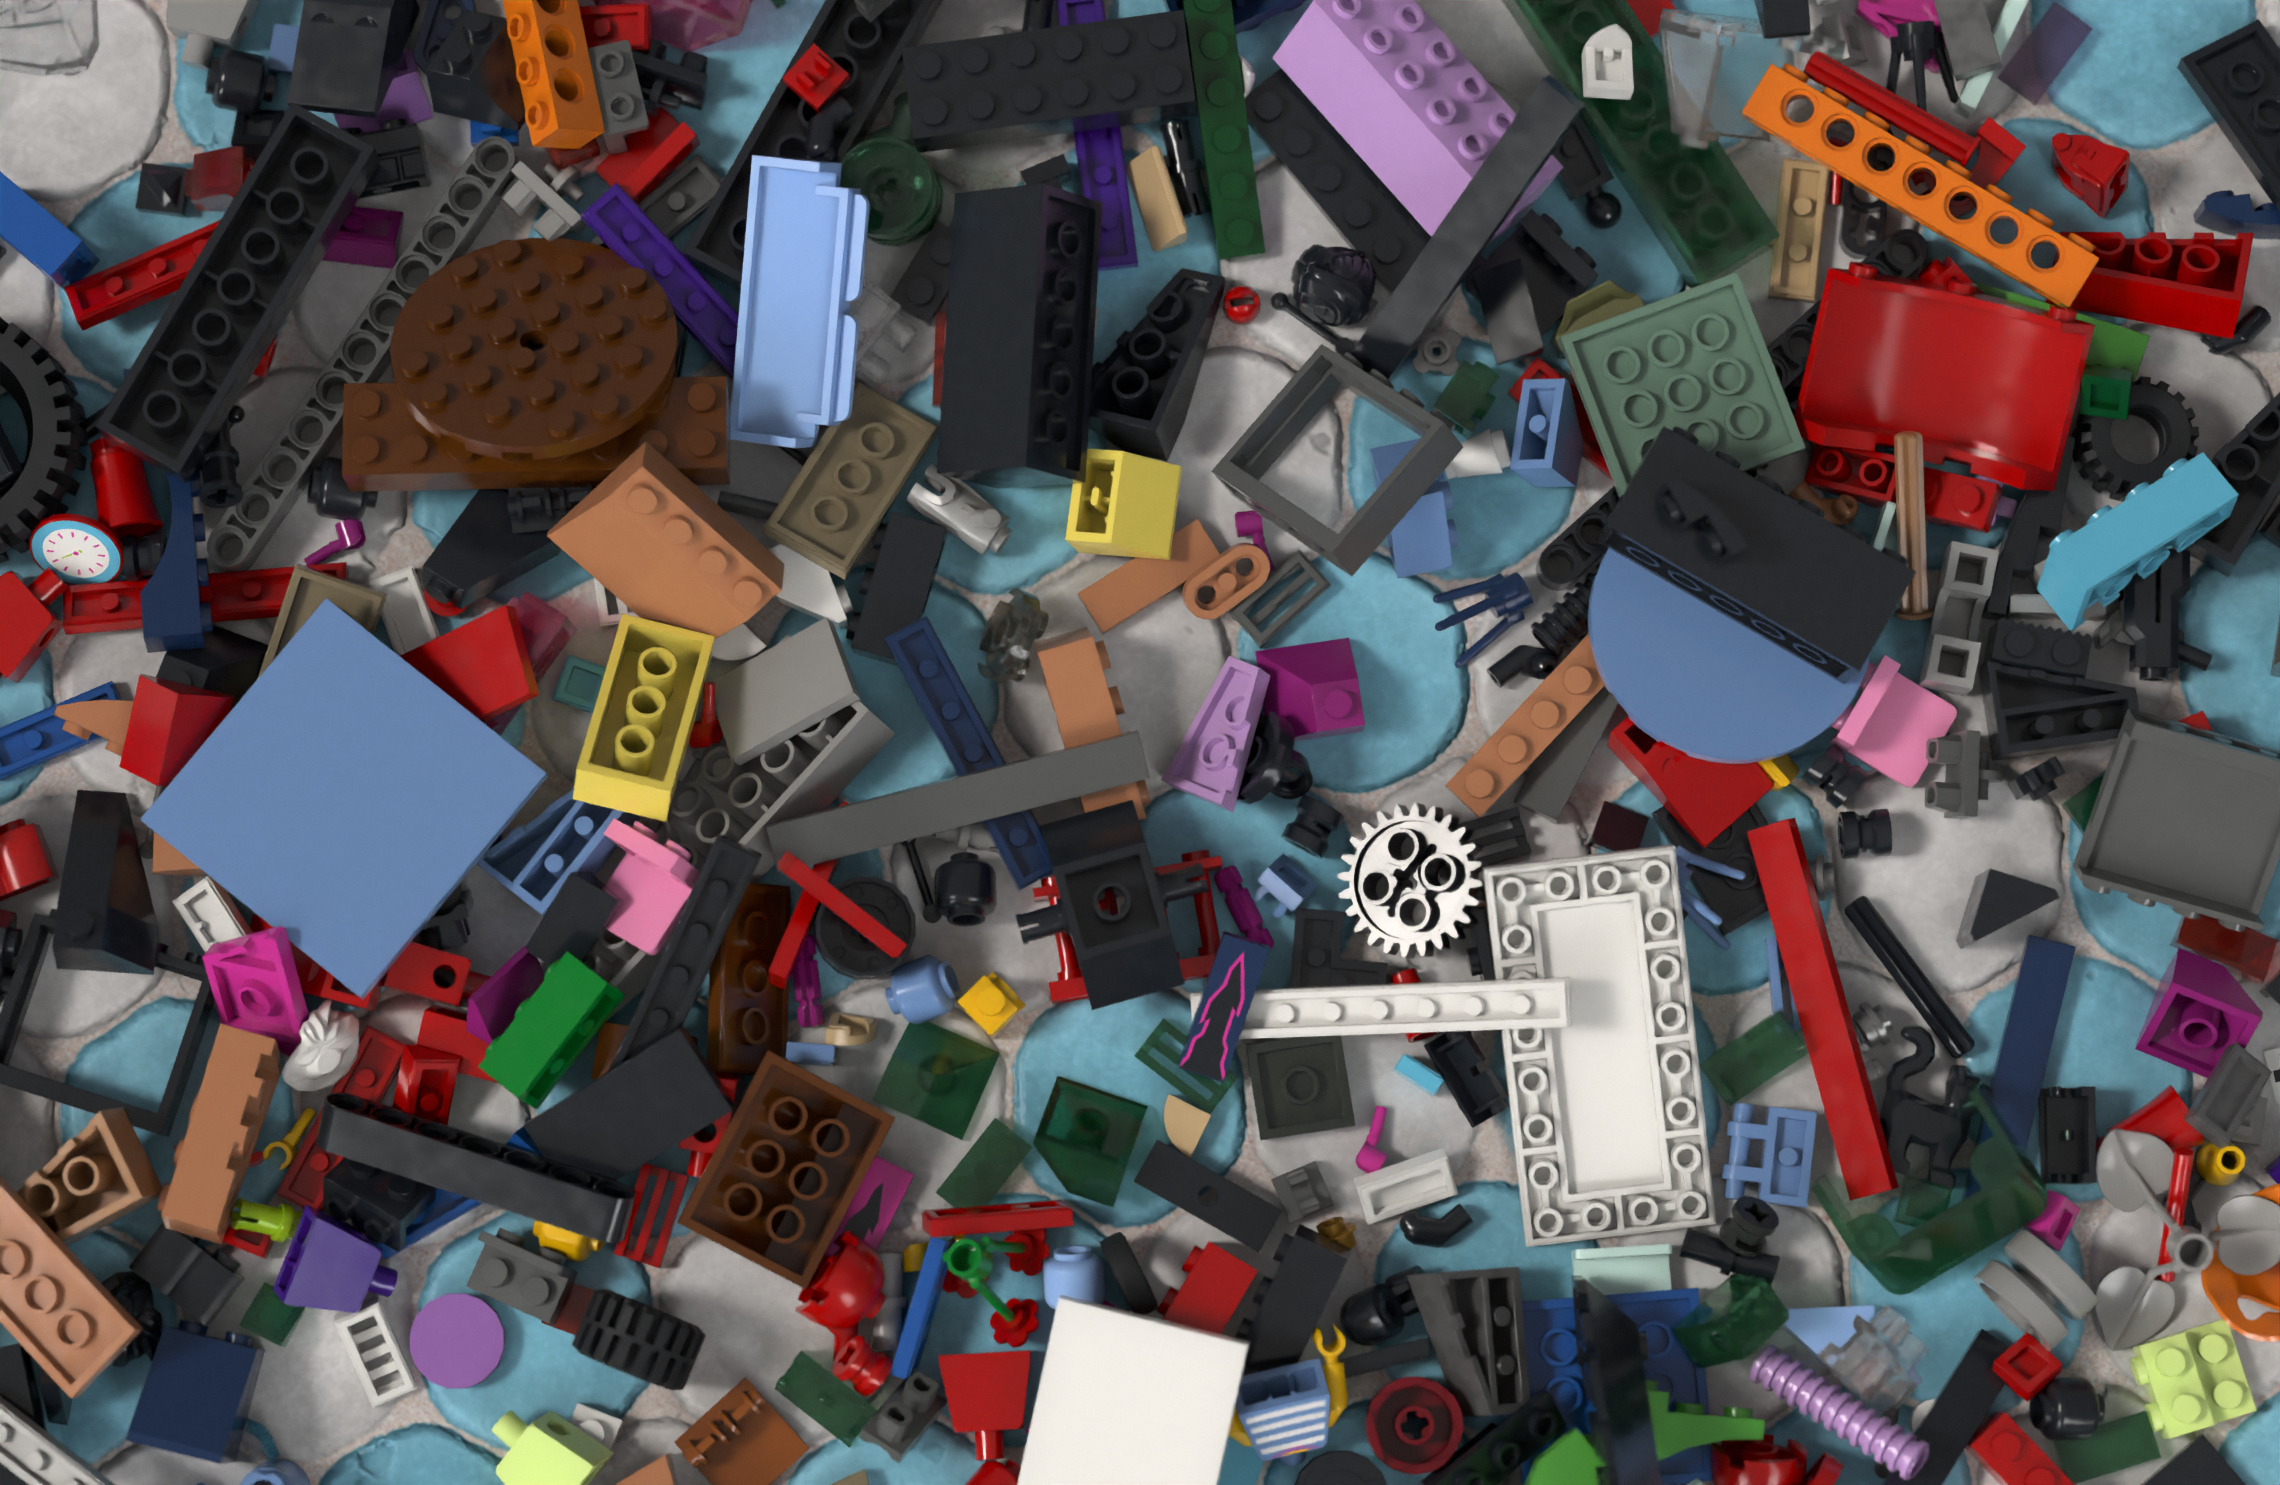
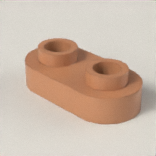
M1238 543L1231 546L1186 580L1182 590L1185 606L1193 615L1201 619L1209 620L1221 616L1266 582L1270 573L1268 557L1260 548L1251 543ZM1242 558H1249L1252 563L1251 569L1245 574L1237 573V562ZM1206 585L1213 588L1212 598L1205 602L1198 599L1199 589Z

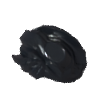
M134 1271L117 1272L102 1281L101 1284L143 1329L112 1361L114 1367H124L130 1361L138 1359L144 1354H147L150 1361H152L161 1337L162 1315L154 1308L151 1286Z

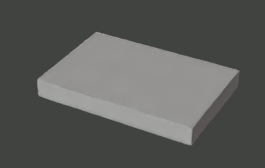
M827 617L712 681L716 683L715 711L731 758L739 766L861 699L835 625Z

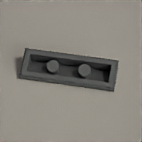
M1603 687L1535 759L1513 801L1514 803L1554 824L1558 821L1619 704L1607 688Z

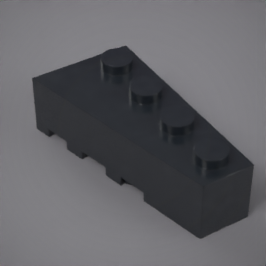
M2280 392L2245 425L2241 432L2214 455L2211 462L2239 495L2231 515L2184 549L2190 551L2192 557L2227 577L2230 576L2280 495Z

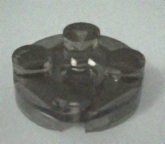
M1013 588L1008 592L1014 596L1009 603L1000 600L986 624L979 647L980 650L987 652L986 665L978 662L980 675L1001 684L1006 683L1010 679L1020 682L1025 677L1030 664V657L1028 655L1035 638L1039 639L1043 635L1049 620L1048 612L1040 610L1038 597L1019 588Z

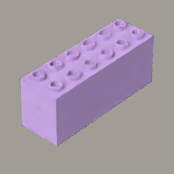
M1313 0L1272 57L1431 237L1517 116L1415 0ZM1552 154L1490 242L1516 224L1564 168Z

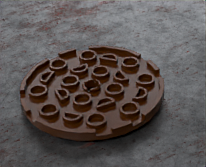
M545 238L503 240L497 244L457 257L426 279L409 297L400 311L391 337L390 353L394 380L404 405L412 416L435 436L442 438L446 435L449 438L464 443L466 451L484 456L503 459L505 452L532 453L534 460L565 456L596 447L615 438L645 417L644 409L652 403L656 396L662 397L671 383L676 370L675 360L679 340L676 317L671 302L659 283L644 268L632 267L612 250L592 243L557 238L550 242ZM529 339H531L532 343L546 345L544 348L536 351L526 348Z

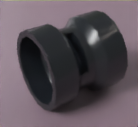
M1833 743L1804 773L1802 778L1810 786L1821 788L1825 792L1826 801L1837 809L1869 775L1860 766H1852L1845 760V752Z
M1304 794L1296 807L1298 812L1294 822L1286 825L1281 837L1302 851L1322 859L1329 847L1327 839L1331 831L1339 828L1345 816L1329 805Z
M1888 809L1872 810L1867 815V818L1864 815H1858L1855 811L1838 813V843L1842 859L1857 858L1861 853H1866L1867 849L1875 857L1891 855L1892 828Z

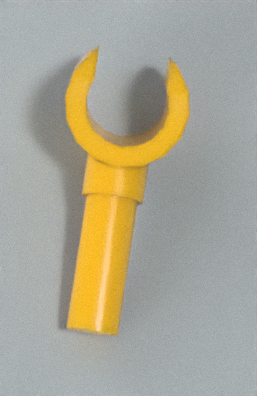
M307 1106L290 1132L288 1131L283 1139L275 1141L265 1148L263 1153L264 1160H268L274 1154L276 1147H281L286 1152V1160L279 1170L291 1166L297 1155L296 1145L300 1140L299 1138L317 1112Z
M965 1235L952 1236L955 1237L954 1240H956V1242L961 1239H966ZM929 1242L913 1244L902 1251L904 1256V1272L921 1271Z

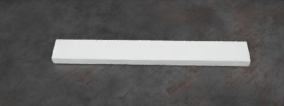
M1570 977L1256 989L1239 1039L1571 1027L1573 1025ZM1203 991L1190 993L1192 1021Z

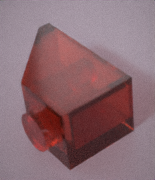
M238 146L194 154L193 168H187L185 172V195L191 197V202L199 211L226 212L255 163L245 149Z

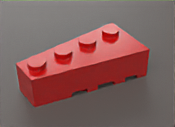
M2121 232L2059 233L2066 239L2070 233H2074L2095 246L2092 254L2099 258L2097 265L2072 303L2071 309L2233 339L2243 299L2254 233H2237L2235 239H2214V233H2194L2193 239H2166L2165 232H2147V235L2140 239L2124 238ZM2057 250L2055 252L2053 266L2056 265L2059 260ZM2048 299L2045 301V303L2056 305Z

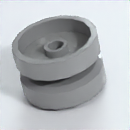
M2021 1229L2004 1247L2005 1256L2014 1269L2001 1261L1991 1260L1974 1277V1280L2007 1320L2026 1334L2028 1332L2050 1352L2068 1334L2067 1324L2057 1310L2070 1319L2080 1321L2099 1301L2087 1284L2066 1262L2033 1234Z

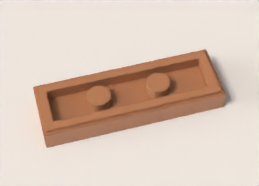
M1196 519L1173 534L1170 560L1135 557L1079 592L1078 597L1102 635L1184 585L1192 574L1219 556L1220 553L1199 520Z

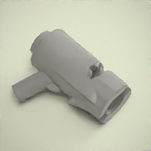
M931 464L925 470L926 477L924 482L942 495L937 496L916 482L906 499V503L925 517L932 519L937 525L946 527L948 533L961 539L980 554L985 555L989 550L997 554L1012 534V530L1007 527L1010 518L984 500L975 490L960 479L938 474L937 465Z

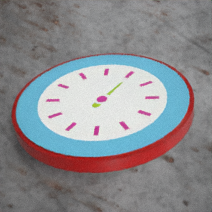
M56 514L41 520L34 527L29 540L30 553L36 564L43 571L51 567L69 585L110 582L118 576L124 563L123 546L118 537L102 523L82 515Z

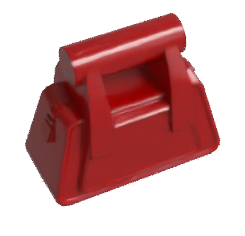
M2056 134L2052 139V168L2055 170L2062 186L2087 204L2100 218L2104 219L2128 188L2129 152L2105 144L2087 135Z

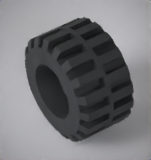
M2140 376L2136 381H2132L2128 415L2138 416L2146 420L2154 428L2159 439V452L2156 459L2151 463H2131L2123 459L2115 451L2110 439V428L2115 418L2085 414L2078 415L2075 421L2077 427L2071 436L2075 437L2076 449L2072 455L2074 462H2081L2083 468L2078 472L2084 480L2090 477L2095 482L2091 488L2098 493L2105 489L2111 492L2110 499L2119 501L2121 498L2126 497L2137 485L2143 482H2148L2151 485L2161 479L2165 470L2177 460L2185 458L2189 461L2196 456L2198 446L2194 445V441L2199 437V426L2192 427L2191 420L2196 415L2192 407L2185 410L2181 402L2186 398L2179 391L2173 396L2167 391L2170 385L2163 381L2154 385L2150 383L2151 377Z
M600 1289L594 1290L572 1345L580 1354L641 1380L674 1391L684 1390L706 1335L698 1326L610 1290Z

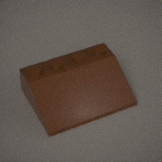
M767 1050L677 1223L806 1289L896 1117Z

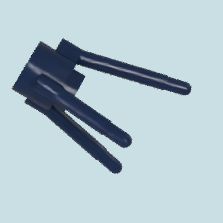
M1515 572L1505 578L1500 573L1488 580L1433 596L1435 603H1442L1488 591L1484 593L1485 600L1435 624L1437 631L1457 625L1488 609L1491 610L1496 618L1503 615L1505 617L1455 661L1456 668H1462L1509 627L1525 619L1522 611L1533 606V599L1519 573Z

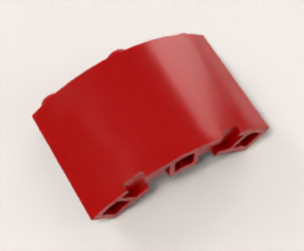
M1850 262L1849 269L1828 268L1794 415L1802 438L1822 446L1874 452L1876 446L1894 449L1895 434L1902 431H1917L1921 433L1923 438V461L1944 465L1945 460L1971 466L1970 473L2022 490H2055L2095 325L2076 319L2078 311L2067 307L2050 305L2049 310H2044L2011 300L1977 293V285L1967 281L1949 279L1948 286L1909 278L1878 274L1877 267L1859 262Z

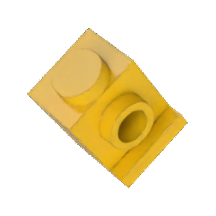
M993 972L987 977L983 975L957 1001L958 1005L992 1039L1026 1006L1018 998L1019 996Z

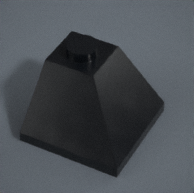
M213 625V631L204 632L205 648L175 650L165 653L156 676L157 678L235 696L233 709L257 681L269 645Z

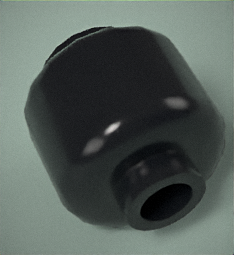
M226 49L222 51L219 58H211L205 93L212 95V102L218 108L255 114L260 109L262 101L272 102L276 75L268 73V62L265 57Z
M327 457L322 461L320 467H312L307 503L314 504L315 511L319 516L338 520L350 519L359 521L363 517L366 507L375 508L378 491L350 492L342 476L341 458Z
M961 852L953 854L950 857V861L940 865L934 874L936 910L940 915L946 917L947 921L952 925L974 926L983 923L985 917L995 910L997 904L996 873L989 863L979 860L978 855L974 853Z
M2054 1378L2030 1399V1419L2033 1426L2040 1430L2042 1435L2049 1440H2085L2095 1433L2098 1423L2103 1421L2105 1417V1402L2102 1395L2097 1393L2092 1383L2085 1378Z

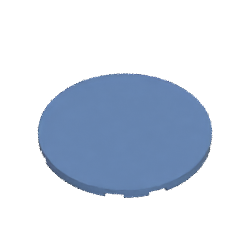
M1609 548L1593 580L1588 608L1589 639L1598 672L1607 690L1614 695L1617 702L1628 713V718L1642 731L1656 741H1662L1693 758L1727 764L1753 763L1777 758L1803 747L1829 728L1845 711L1856 695L1869 664L1870 654L1861 670L1843 684Z

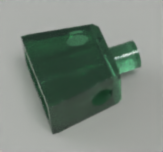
M1732 1274L1672 1331L1698 1368H1705L1745 1359L1750 1356L1789 1319V1312L1763 1277Z

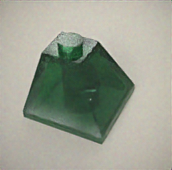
M929 1021L916 1025L909 1022L891 1056L872 1100L879 1105L963 1140L1000 1056V1052Z
M1057 1076L1034 1137L1033 1145L1068 1193L1114 1207L1148 1106Z

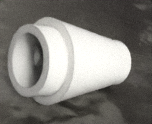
M1489 428L1461 443L1463 449L1445 468L1448 479L1503 473V468L1509 467L1511 462V453L1503 429L1492 432Z

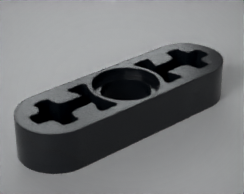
M1888 129L1887 132L1893 135L1892 131ZM1888 148L1879 149L1874 158L1873 169L1877 170L1875 168L1883 167V171L1891 168L1893 166V152ZM1846 180L1838 238L1839 245L1842 251L1849 257L1865 259L1883 241L1888 204L1880 199L1872 203L1860 201L1854 193L1855 184ZM1851 209L1862 214L1874 212L1878 214L1877 218L1869 215L1867 218L1865 231L1866 234L1873 236V240H1868L1864 247L1856 246V238L1849 237V233L1855 232L1860 221V214L1851 215Z

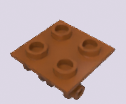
M746 1377L674 1442L683 1452L682 1455L694 1468L696 1467L712 1485H770L810 1449Z

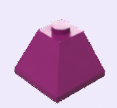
M1349 638L1255 651L1257 667L1271 675L1263 702L1264 714L1267 717L1270 711L1289 720L1294 728L1295 741L1363 732L1365 726L1363 708Z
M2178 948L2159 983L2135 1049L2208 1078L2228 1045L2238 1043L2245 1049L2262 1019L2263 1012L2223 965Z

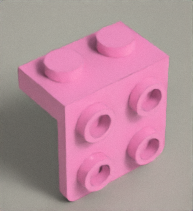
M1884 655L1876 665L1869 661L1863 681L1859 687L1861 691L1853 704H1849L1845 711L1831 725L1837 731L1830 743H1835L1846 753L1903 787L1910 788L1917 784L1928 765V760L1926 759L1927 740L1944 737L1957 716V710L1952 704L1898 673L1901 664Z
M613 818L604 835L627 853L606 884L608 888L622 899V902L605 929L648 955H655L661 950L673 932L700 871L688 862L692 854L675 842L668 839L665 845L662 846L656 842L659 835L643 824L635 821L629 827Z

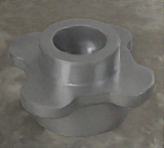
M1428 328L1417 344V356L1413 359L1412 363L1415 371L1420 374L1430 372L1443 373L1445 376L1454 375L1459 369V362L1456 360V348L1461 343L1460 335L1454 330H1448L1445 333H1435ZM1434 348H1439L1441 350V355H1433L1432 350Z

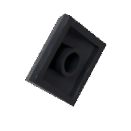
M1990 868L1974 879L1956 942L1961 949L2060 897L2054 888Z

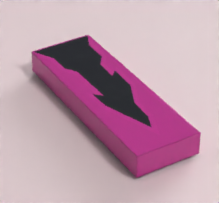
M875 1156L825 1255L829 1257L835 1255L840 1247L834 1244L833 1241L845 1231H851L877 1251L915 1175Z

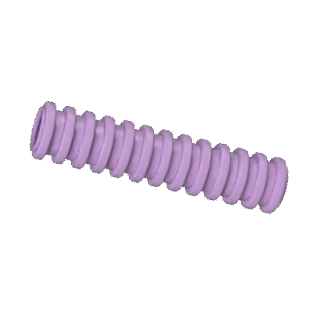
M1773 1344L1764 1348L1756 1357L1750 1370V1381L1755 1384L1762 1382V1388L1768 1392L1775 1390V1397L1780 1400L1787 1398V1404L1793 1408L1800 1406V1413L1805 1416L1812 1414V1420L1818 1424L1825 1422L1824 1428L1830 1432L1836 1429L1839 1438L1843 1440L1850 1438V1445L1855 1448L1862 1446V1453L1867 1456L1874 1454V1460L1880 1464L1887 1462V1469L1892 1472L1899 1470L1900 1477L1905 1480L1914 1477L1924 1465L1929 1454V1444L1924 1440L1916 1442V1435L1911 1432L1904 1434V1428L1899 1424L1891 1426V1419L1886 1416L1879 1418V1412L1873 1408L1866 1410V1403L1861 1400L1854 1402V1396L1848 1392L1841 1394V1387L1836 1384L1829 1386V1380L1823 1376L1816 1378V1371L1811 1368L1804 1370V1364L1798 1360L1791 1362V1355L1785 1352L1779 1354V1348Z

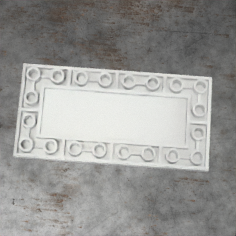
M1672 844L1483 867L1495 980L1570 977L1573 1018V1025L1571 1027L1501 1029L1526 1247L1716 1224L1675 846Z
M1061 1295L1058 1299L1017 1485H1218L1250 1342Z

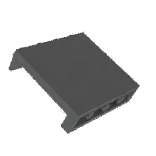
M2128 708L2073 864V868L2080 881H2083L2082 885L2102 894H2109L2111 889L2127 893V897L2130 900L2144 906L2154 907L2156 902L2173 906L2174 912L2191 919H2200L2201 915L2218 919L2220 925L2234 931L2245 932L2247 927L2262 931L2264 924L2258 915L2280 857V751Z

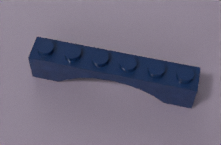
M123 369L124 378L126 377L130 369ZM195 469L187 484L164 472L172 497L171 528L165 552L155 573L140 592L143 637L148 653L205 648L204 632L213 631L211 604L202 603L201 587L209 586V571L207 558H198L197 542L206 541L203 513L195 514L194 498L200 497L199 491L202 487L200 469Z

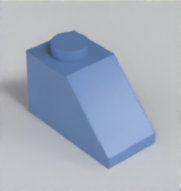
M1565 378L1523 379L1509 469L1533 487H1576L1583 439L1570 382Z

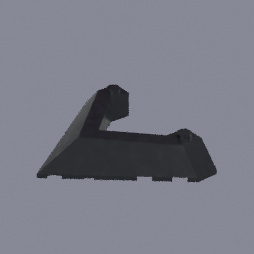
M1571 1276L1578 1372L1583 1377L1584 1391L1587 1394L1588 1402H1591L1592 1407H1596V1411L1588 1412L1592 1446H1594L1595 1455L1599 1456L1600 1462L1605 1463V1466H1596L1598 1485H1662L1643 1360H1648L1646 1332L1638 1331L1637 1324L1583 1276Z

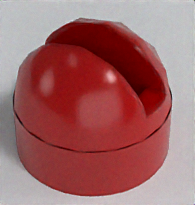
M1239 285L1231 288L1223 300V311L1227 319L1238 325H1245L1254 321L1260 311L1259 295L1248 286ZM1253 298L1254 304L1240 305L1232 308L1230 306V301Z

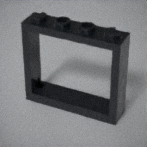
M51 909L49 917L35 913L0 1013V1084L94 1114L101 1110L123 1107L132 1126L169 1137L215 1002L202 956L187 951L185 959L182 960L167 955L169 945L157 943L155 967L201 981L202 983L158 1113L9 1066L55 929L56 909Z

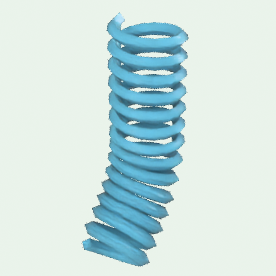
M247 1419L245 1431L248 1432L249 1429V1433L255 1435V1437L257 1436L258 1440H260L259 1442H263L261 1445H264L262 1448L266 1452V1458H269L268 1461L274 1460L280 1453L277 1446H275L276 1443L272 1440V1434H268L269 1430H266V1427H263V1424H260V1422L257 1423L253 1419Z

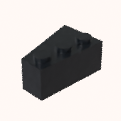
M1986 661L1978 667L1993 761L2116 744L2127 709L2139 711L2136 688L2079 677L2070 678L2049 674L2046 671L2001 665L2002 663Z

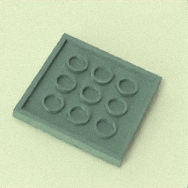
M1738 272L1559 338L1560 345L1619 498L1651 443L1664 426L1670 430L1676 426L1690 432L1699 439L1697 445L1713 455L1715 451H1721L1730 455L1741 464L1739 470L1743 472L1796 454L1806 448Z

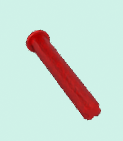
M1820 51L1812 54L1804 68L1803 73L1813 81L1836 91L1852 103L1959 162L1960 166L1964 168L1982 139L1979 135L1974 139Z

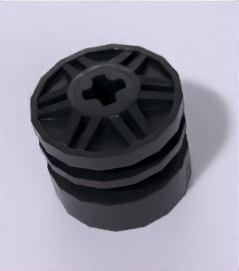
M854 877L836 885L835 888L906 943L907 946L898 958H892L871 941L863 943L861 936H852L851 929L853 927L821 903L814 922L815 943L822 959L837 973L855 980L876 979L892 972L909 954L916 936L915 913L908 898L894 884L877 877Z

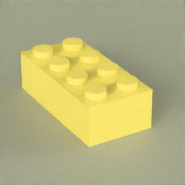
M622 613L577 765L573 792L574 800L664 822L667 821L703 694L704 682H706L710 669L715 636Z

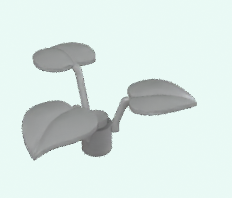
M2119 1128L2109 1131L2099 1148L2096 1160L2099 1188L2106 1200L2123 1212H2133L2148 1201L2171 1230L2167 1238L2166 1249L2173 1260L2170 1263L2151 1268L2146 1275L2135 1266L2124 1265L2109 1271L2102 1277L2095 1290V1296L2099 1302L2094 1307L2106 1345L2112 1351L2127 1349L2144 1342L2164 1327L2170 1319L2175 1307V1292L2168 1283L2155 1279L2156 1276L2172 1271L2179 1273L2182 1269L2189 1272L2201 1271L2212 1261L2213 1250L2216 1247L2221 1262L2233 1272L2241 1275L2262 1273L2280 1261L2279 1205L2256 1195H2238L2226 1200L2219 1206L2216 1212L2219 1230L2211 1232L2207 1238L2194 1227L2179 1226L2155 1196L2169 1189L2174 1158L2172 1150L2166 1143L2151 1134Z

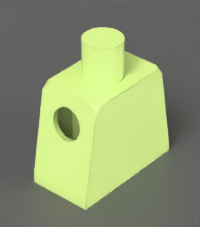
M509 1410L492 1428V1432L510 1448L496 1467V1473L505 1485H589L614 1454L608 1447L556 1412L549 1411L530 1425H527L516 1413Z

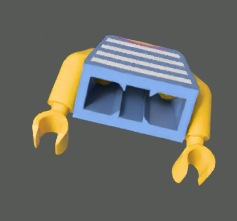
M1334 1325L1335 1340L1329 1345H1322V1333L1318 1327L1314 1329L1312 1334L1313 1343L1321 1354L1324 1355L1325 1364H1321L1320 1359L1316 1358L1242 1376L1229 1436L1245 1447L1253 1446L1259 1459L1268 1461L1279 1458L1285 1465L1296 1466L1306 1459L1307 1451L1322 1448L1327 1444L1328 1428L1336 1424L1348 1403L1344 1362H1339L1338 1355L1345 1348L1346 1341L1336 1325Z

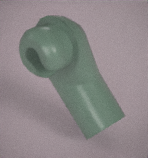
M907 92L901 93L895 98L894 106L896 108L890 125L867 134L876 156L913 141Z

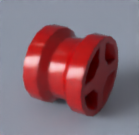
M857 1335L850 1339L839 1351L832 1365V1373L841 1381L849 1380L852 1382L854 1390L861 1396L867 1397L873 1394L887 1378L892 1367V1359L883 1351L875 1352L872 1350L870 1342L863 1336Z

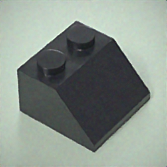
M466 9L426 68L433 110L437 113L520 131L525 123V107L520 83L516 77V63L511 39L507 33V20L503 17Z

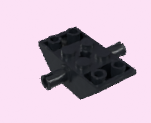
M1133 800L1040 825L1060 898L1056 899L1057 904L1023 914H1015L1019 928L1036 923L1039 924L1036 927L1020 931L1023 944L1065 932L1066 936L1071 935L1092 1010L1184 985L1165 908H1168L1167 903L1201 893H1209L1206 879L1186 883V881L1204 876L1201 862L1196 863L1194 866L1159 875L1158 871L1154 872ZM1108 891H1113L1116 898L1124 897L1126 900V904L1119 907V914L1110 915L1108 910H1100L1098 904L1105 901V893Z

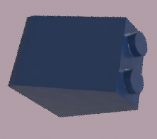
M180 1320L178 1328L164 1326L128 1429L126 1441L218 1464L236 1462L265 1349L253 1347L254 1337L226 1331L225 1339L206 1335L208 1326L186 1320Z

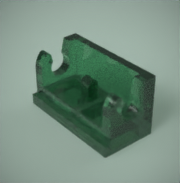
M1779 1008L1702 1060L1699 1067L1706 1074L1725 1103H1729L1731 1106L1758 1086L1807 1055L1808 1049L1781 1008Z
M805 1350L800 1351L790 1368L780 1377L774 1388L849 1448L860 1436L861 1429L878 1410L876 1406L857 1393L847 1383L835 1377L828 1368Z

